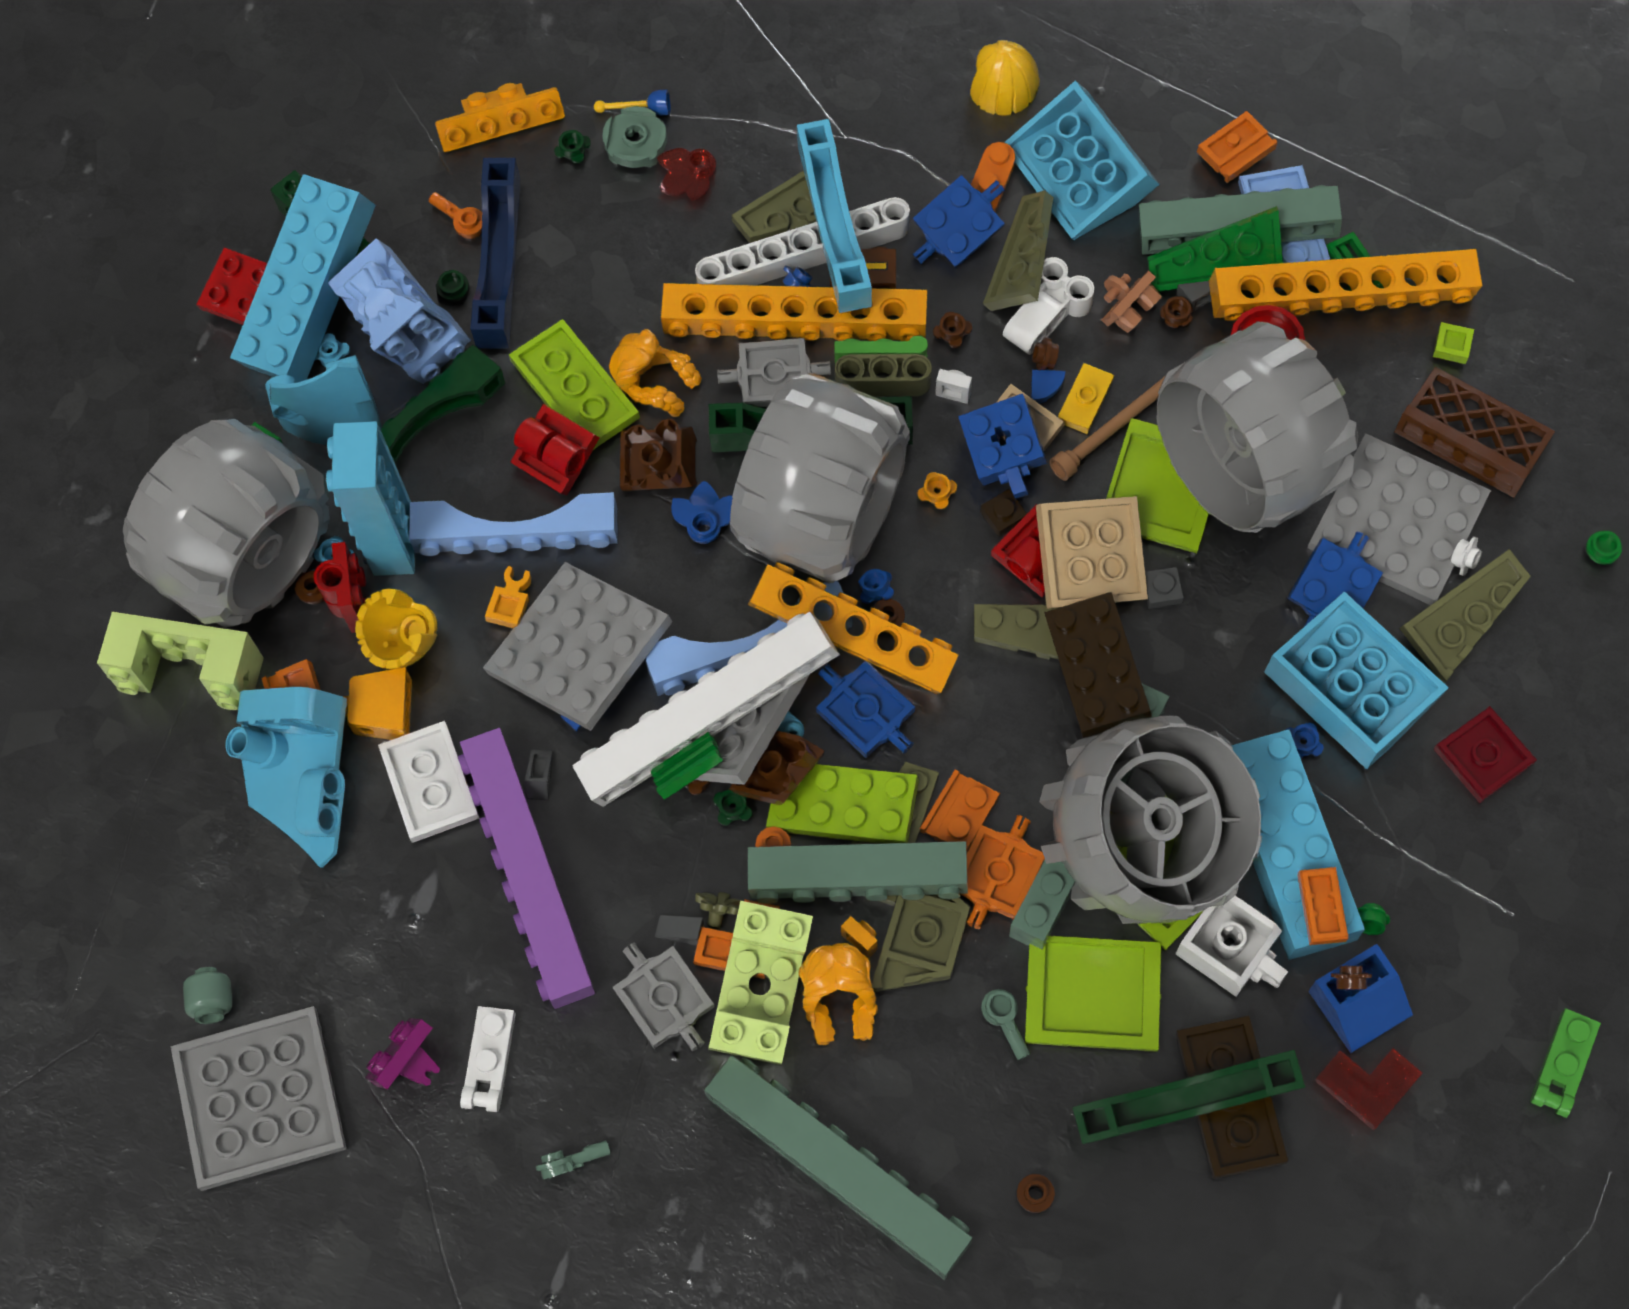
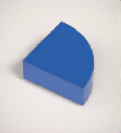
M1032 370L1031 398L1041 404L1054 396L1063 387L1066 371Z

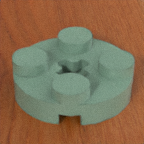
M640 106L626 107L620 110L621 114L613 119L611 116L606 121L602 135L605 150L612 163L630 168L652 167L658 163L659 157L663 154L667 145V133L665 124L656 117L655 112ZM635 132L639 133L641 138L635 142L627 139V137H632Z

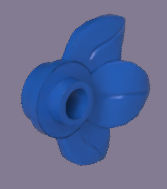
M702 481L695 488L689 500L673 498L671 505L672 515L677 523L687 528L688 535L693 541L701 544L710 543L719 536L722 527L730 524L733 495L719 499L711 485L706 481ZM702 525H707L710 527V529L705 532H700L698 530V528Z

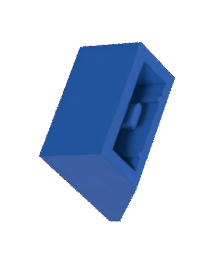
M1378 944L1341 965L1363 966V973L1372 974V978H1367V989H1337L1336 978L1331 977V973H1340L1339 966L1316 980L1308 991L1350 1054L1413 1016L1400 977Z

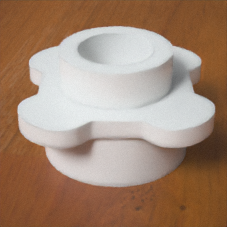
M1472 537L1470 542L1464 539L1460 540L1453 552L1451 562L1455 564L1454 566L1461 568L1459 574L1462 576L1466 575L1469 568L1474 569L1481 558L1482 551L1477 548V537Z

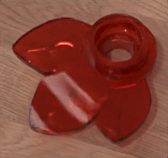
M674 148L657 157L660 165L668 170V173L661 182L660 192L671 196L681 195L686 192L692 201L706 194L710 187L709 178L716 171V160L710 152L705 149H695L689 152L683 148ZM698 165H705L702 168H696Z

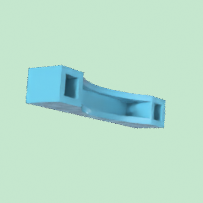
M829 119L797 125L798 150L839 313L872 307V286L865 258L859 247L850 217Z

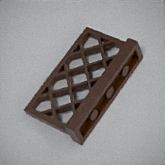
M1434 367L1412 402L1404 410L1394 433L1515 498L1555 431L1447 372ZM1437 380L1448 386L1450 393L1436 395L1433 387L1434 381ZM1472 399L1478 403L1480 409L1466 411L1462 400ZM1454 401L1458 412L1444 414L1440 403ZM1432 404L1436 415L1430 416L1417 407ZM1501 415L1507 418L1510 426L1496 427L1492 416ZM1484 417L1488 429L1474 430L1470 419ZM1461 420L1466 432H1460L1448 425V422ZM1531 431L1543 439L1541 442L1527 444L1522 432ZM1514 434L1518 445L1504 447L1500 435ZM1492 437L1496 448L1491 449L1478 441V438ZM1522 453L1526 466L1524 467L1509 459L1508 455Z

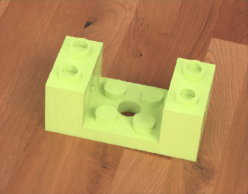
M112 612L97 664L107 675V678L114 683L118 691L136 695L138 691L151 693L161 656L174 662H180L182 658L194 660L197 664L202 665L199 680L217 705L227 710H238L240 691L256 689L264 657L248 632Z
M740 900L708 1050L777 1065L782 1064L799 979L798 971L806 952L813 916ZM764 974L768 977L770 989L766 994L756 995L750 990L749 980L752 976Z

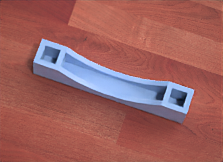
M614 492L579 494L568 504L549 514L531 520L498 522L473 517L457 510L445 501L410 502L409 540L415 553L425 556H434L439 554V552L451 551L457 554H470L473 550H488L500 553L514 548H522L526 551H536L541 549V547L572 549L577 545L603 548L609 544H618L617 503Z
M838 580L833 583H823L827 586L826 592L836 597L839 592L843 593ZM800 597L793 606L797 605L800 602ZM824 602L815 604L813 610L815 617L821 621L829 620L832 615L830 606ZM852 617L848 618L845 623L846 630L852 627ZM777 620L768 628L751 636L727 642L708 643L690 641L677 636H671L658 641L644 659L657 696L663 694L674 695L682 691L685 686L698 682L703 675L712 671H719L728 665L727 662L731 657L741 652L747 653L757 646V642L763 636L770 633L776 634L787 627V623Z

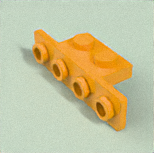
M507 83L495 91L488 93L476 92L469 95L467 99L461 100L464 110L463 114L436 121L435 126L443 151L448 152L564 118L565 114L556 87L526 95L522 83Z

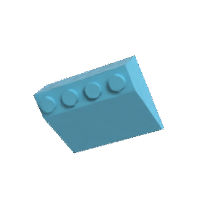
M1076 80L1004 142L1013 148L1016 165L1036 192L1046 190L1054 197L1052 213L1073 240L1132 208L1160 185L1094 98Z
M1343 592L1272 655L1264 671L1366 769L1387 752L1449 688L1346 592Z

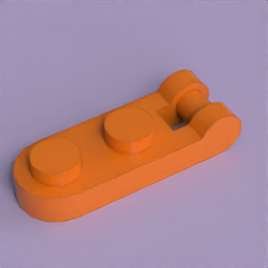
M996 142L989 145L982 155L971 186L982 193L997 180L1006 189L1015 166V152L1013 148L1004 142ZM1002 192L998 197H996L991 202L993 211L995 213L997 212L1004 192Z

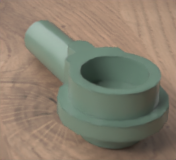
M992 990L982 1000V1015L992 1025L1001 1026L1017 1060H1021L1029 1056L1030 1052L1014 1021L1018 1010L1017 1001L1006 990Z
M605 1140L585 1146L581 1152L564 1156L563 1151L559 1150L540 1156L542 1164L535 1167L537 1171H541L544 1180L573 1171L584 1166L583 1163L610 1155V1149Z

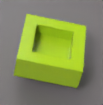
M1441 322L1433 357L1466 364L1469 358L1474 329Z

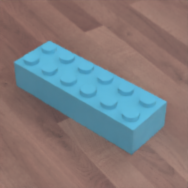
M305 174L302 175L230 356L231 359L249 369L272 377L290 375L295 378V382L307 380L339 300V296L336 295L328 282L356 257L376 206L360 192Z
M378 422L334 423L333 437H328L327 441L328 456L332 459V470H327L326 473L327 489L329 492L334 493L335 505L341 508L343 522H348L350 536H355L356 548L362 551L364 564L369 565L374 576L414 574L415 551L409 540L411 500Z
M1284 730L1232 745V750L1244 763L1251 778L1255 779L1260 794V836H1262V843L1258 858H1254L1253 865L1273 920L1282 930L1280 939L1288 960L1357 941L1365 928L1290 730ZM1336 867L1349 939L1347 942L1309 945L1297 874L1299 870Z

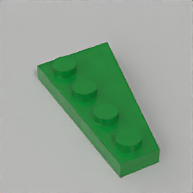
M1277 206L1147 257L1148 269L1156 277L1151 284L1158 292L1177 289L1178 284L1209 281L1215 268L1283 263L1279 210Z

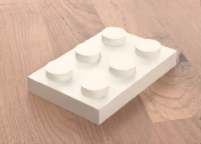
M445 721L378 745L412 843L479 819Z

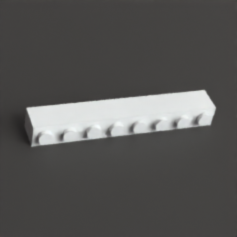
M811 612L798 614L787 622V627L776 634L770 633L763 636L757 642L756 647L747 653L741 652L734 655L728 660V665L719 671H712L703 675L698 680L696 686L688 691L677 692L669 698L668 704L659 710L655 709L646 712L639 718V722L631 728L615 732L609 738L610 741L600 748H592L581 755V760L572 766L591 801L604 807L651 777L650 770L707 732L712 736L716 735L840 654L820 621Z

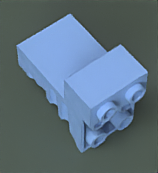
M377 238L328 282L336 295L341 297L352 311L355 320L363 325V332L370 336L369 341L372 350L401 366L409 377L422 384L439 374L441 368L450 359H454L459 353L463 352L465 346L471 341L450 313L434 303L393 250Z

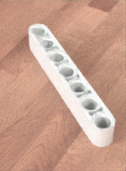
M889 198L849 211L860 249H870L901 239L909 231L910 209L907 202L901 198ZM892 217H898V218H900V219H899V220H891L890 218H892ZM817 222L705 257L696 264L695 273L697 284L756 286L786 276L788 273L783 269L785 266H789L793 270L796 267L805 270L827 262ZM861 227H869L870 229H868V230H861V229H859V228H861ZM799 247H808L806 250L798 249ZM772 256L778 257V258L775 259V260H769V259H767V258L772 257ZM741 266L748 267V268H746V269H744V270H738V269H736V268L741 267ZM709 276L717 277V278H715V279H713V280H707V279H705V278H707V277H709Z

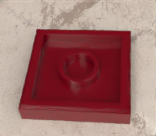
M1491 706L1434 747L1435 752L1479 803L1490 797L1537 761Z

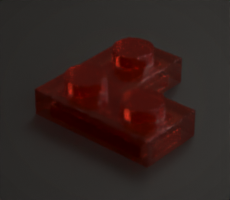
M1393 1048L1369 1075L1340 1050L1315 1081L1374 1131L1421 1076L1422 1072Z

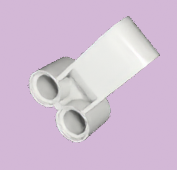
M1057 257L1046 258L1043 264L1038 301L1022 305L1005 326L1002 334L1003 337L1027 354H1033L1036 343H1041L1045 337L1048 338L1068 314L1073 317H1082L1091 311L1094 296L1093 282L1081 275L1069 278L1067 264L1062 259ZM1048 276H1056V277H1058L1059 279H1058V280H1049V279H1047L1046 277H1048ZM1081 294L1084 295L1085 298L1077 299L1074 298L1072 295Z

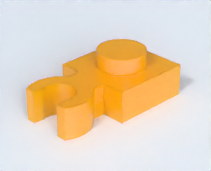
M508 566L504 572L506 586L505 588L495 586L485 614L486 622L509 628L519 625L530 600L528 594L522 593L531 584L532 579L529 571L525 570L523 578L519 581L512 580L514 576L513 567Z

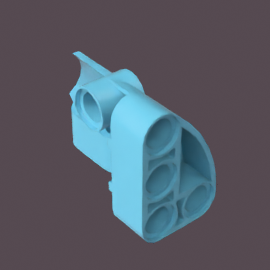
M356 355L326 363V371L311 379L295 382L293 376L279 375L269 379L265 384L273 416L279 420L285 431L301 439L327 445L328 437H333L334 423L377 421L380 429L382 428L374 397Z
M307 687L240 691L236 723L240 724L241 727H235L229 732L225 747L230 757L242 760L248 806L285 832L310 855L319 867L323 868L337 854L345 791V779L339 770L347 698Z

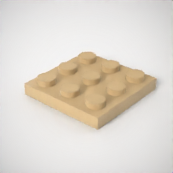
M1137 496L1036 505L1047 609L1060 608L1108 592H1112L1115 603L1148 599Z

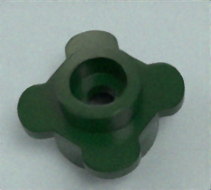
M576 130L565 131L559 137V146L555 147L554 153L558 158L565 157L571 159L573 163H580L584 160L583 154L586 148L591 146V140L588 136H583Z
M730 789L715 794L713 802L719 809V823L728 826L732 821L740 819L748 821L752 816V810L747 806V797H743ZM735 804L736 808L730 809L729 806Z

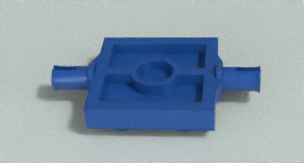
M961 175L912 219L922 230L927 241L913 253V256L916 259L918 258V262L922 264L936 251L944 256L956 269L1003 228L1005 223L993 211L991 202L1005 191L1003 186L995 180L992 185L981 193L979 190L974 189Z
M1356 531L1348 548L1339 547L1325 538L1319 540L1287 597L1288 600L1302 607L1305 613L1309 615L1304 627L1343 592H1346L1356 603L1364 608L1383 574L1382 571L1366 563L1360 556L1365 544L1369 540L1367 535L1363 536V533Z
M864 661L853 673L844 677L835 672L829 664L820 670L818 675L832 689L829 695L816 707V712L860 754L867 758L881 744L889 740L903 754L907 752V749L910 750L914 743L899 730L901 725L915 712V706L871 665Z

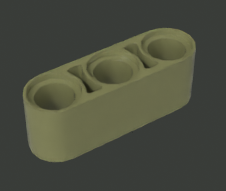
M849 354L839 358L835 364V382L847 384L873 397L921 396L927 393L931 386V362L927 357L919 354ZM847 373H853L857 376H855L854 378H846L843 375ZM879 373H887L890 376L886 378H880L876 375H878ZM912 373H921L923 376L914 378L910 375Z

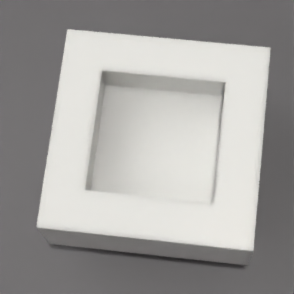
M940 369L936 379V396L968 404L971 395L972 377L966 376V374L958 370L947 371Z

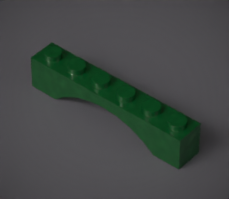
M474 345L466 351L459 353L443 373H439L431 379L424 391L419 395L413 396L395 418H390L383 424L381 432L395 464L409 442L430 423L449 413L468 407L481 406L506 384L501 367Z
M912 396L877 397L898 407L910 431V440L907 445H913ZM746 403L709 404L711 451H747L754 431L766 409Z
M1294 1049L1171 1083L1074 1106L1073 1111L1082 1144H1089L1306 1087Z

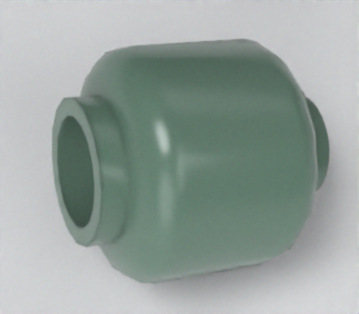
M202 967L195 970V974L189 976L183 982L185 1013L200 1024H213L222 1021L224 1015L232 1009L230 978L224 973L217 972V969L214 967Z

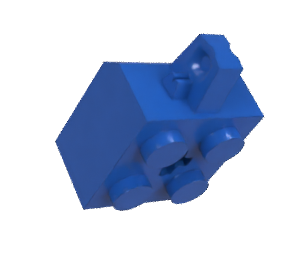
M1023 393L958 416L978 479L982 485L1000 480L1001 484L1009 482L1015 499L1029 495L1023 477L1031 475L1030 469L1047 464V460ZM1002 436L1007 437V444L1004 446L999 444L1000 437Z

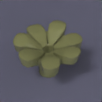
M697 892L695 895V901L700 903V909L709 911L707 925L712 927H721L724 914L737 915L740 900L730 899L731 895L725 892H719L717 897L708 892Z

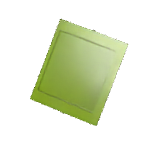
M1131 418L1106 499L1137 496L1141 538L1197 553L1209 513L1199 504L1176 473L1170 462L1171 460L1158 430V425Z
M1049 936L1043 949L1029 943L1028 982L1025 988L1027 992L1025 1044L1158 1052L1161 999V942Z

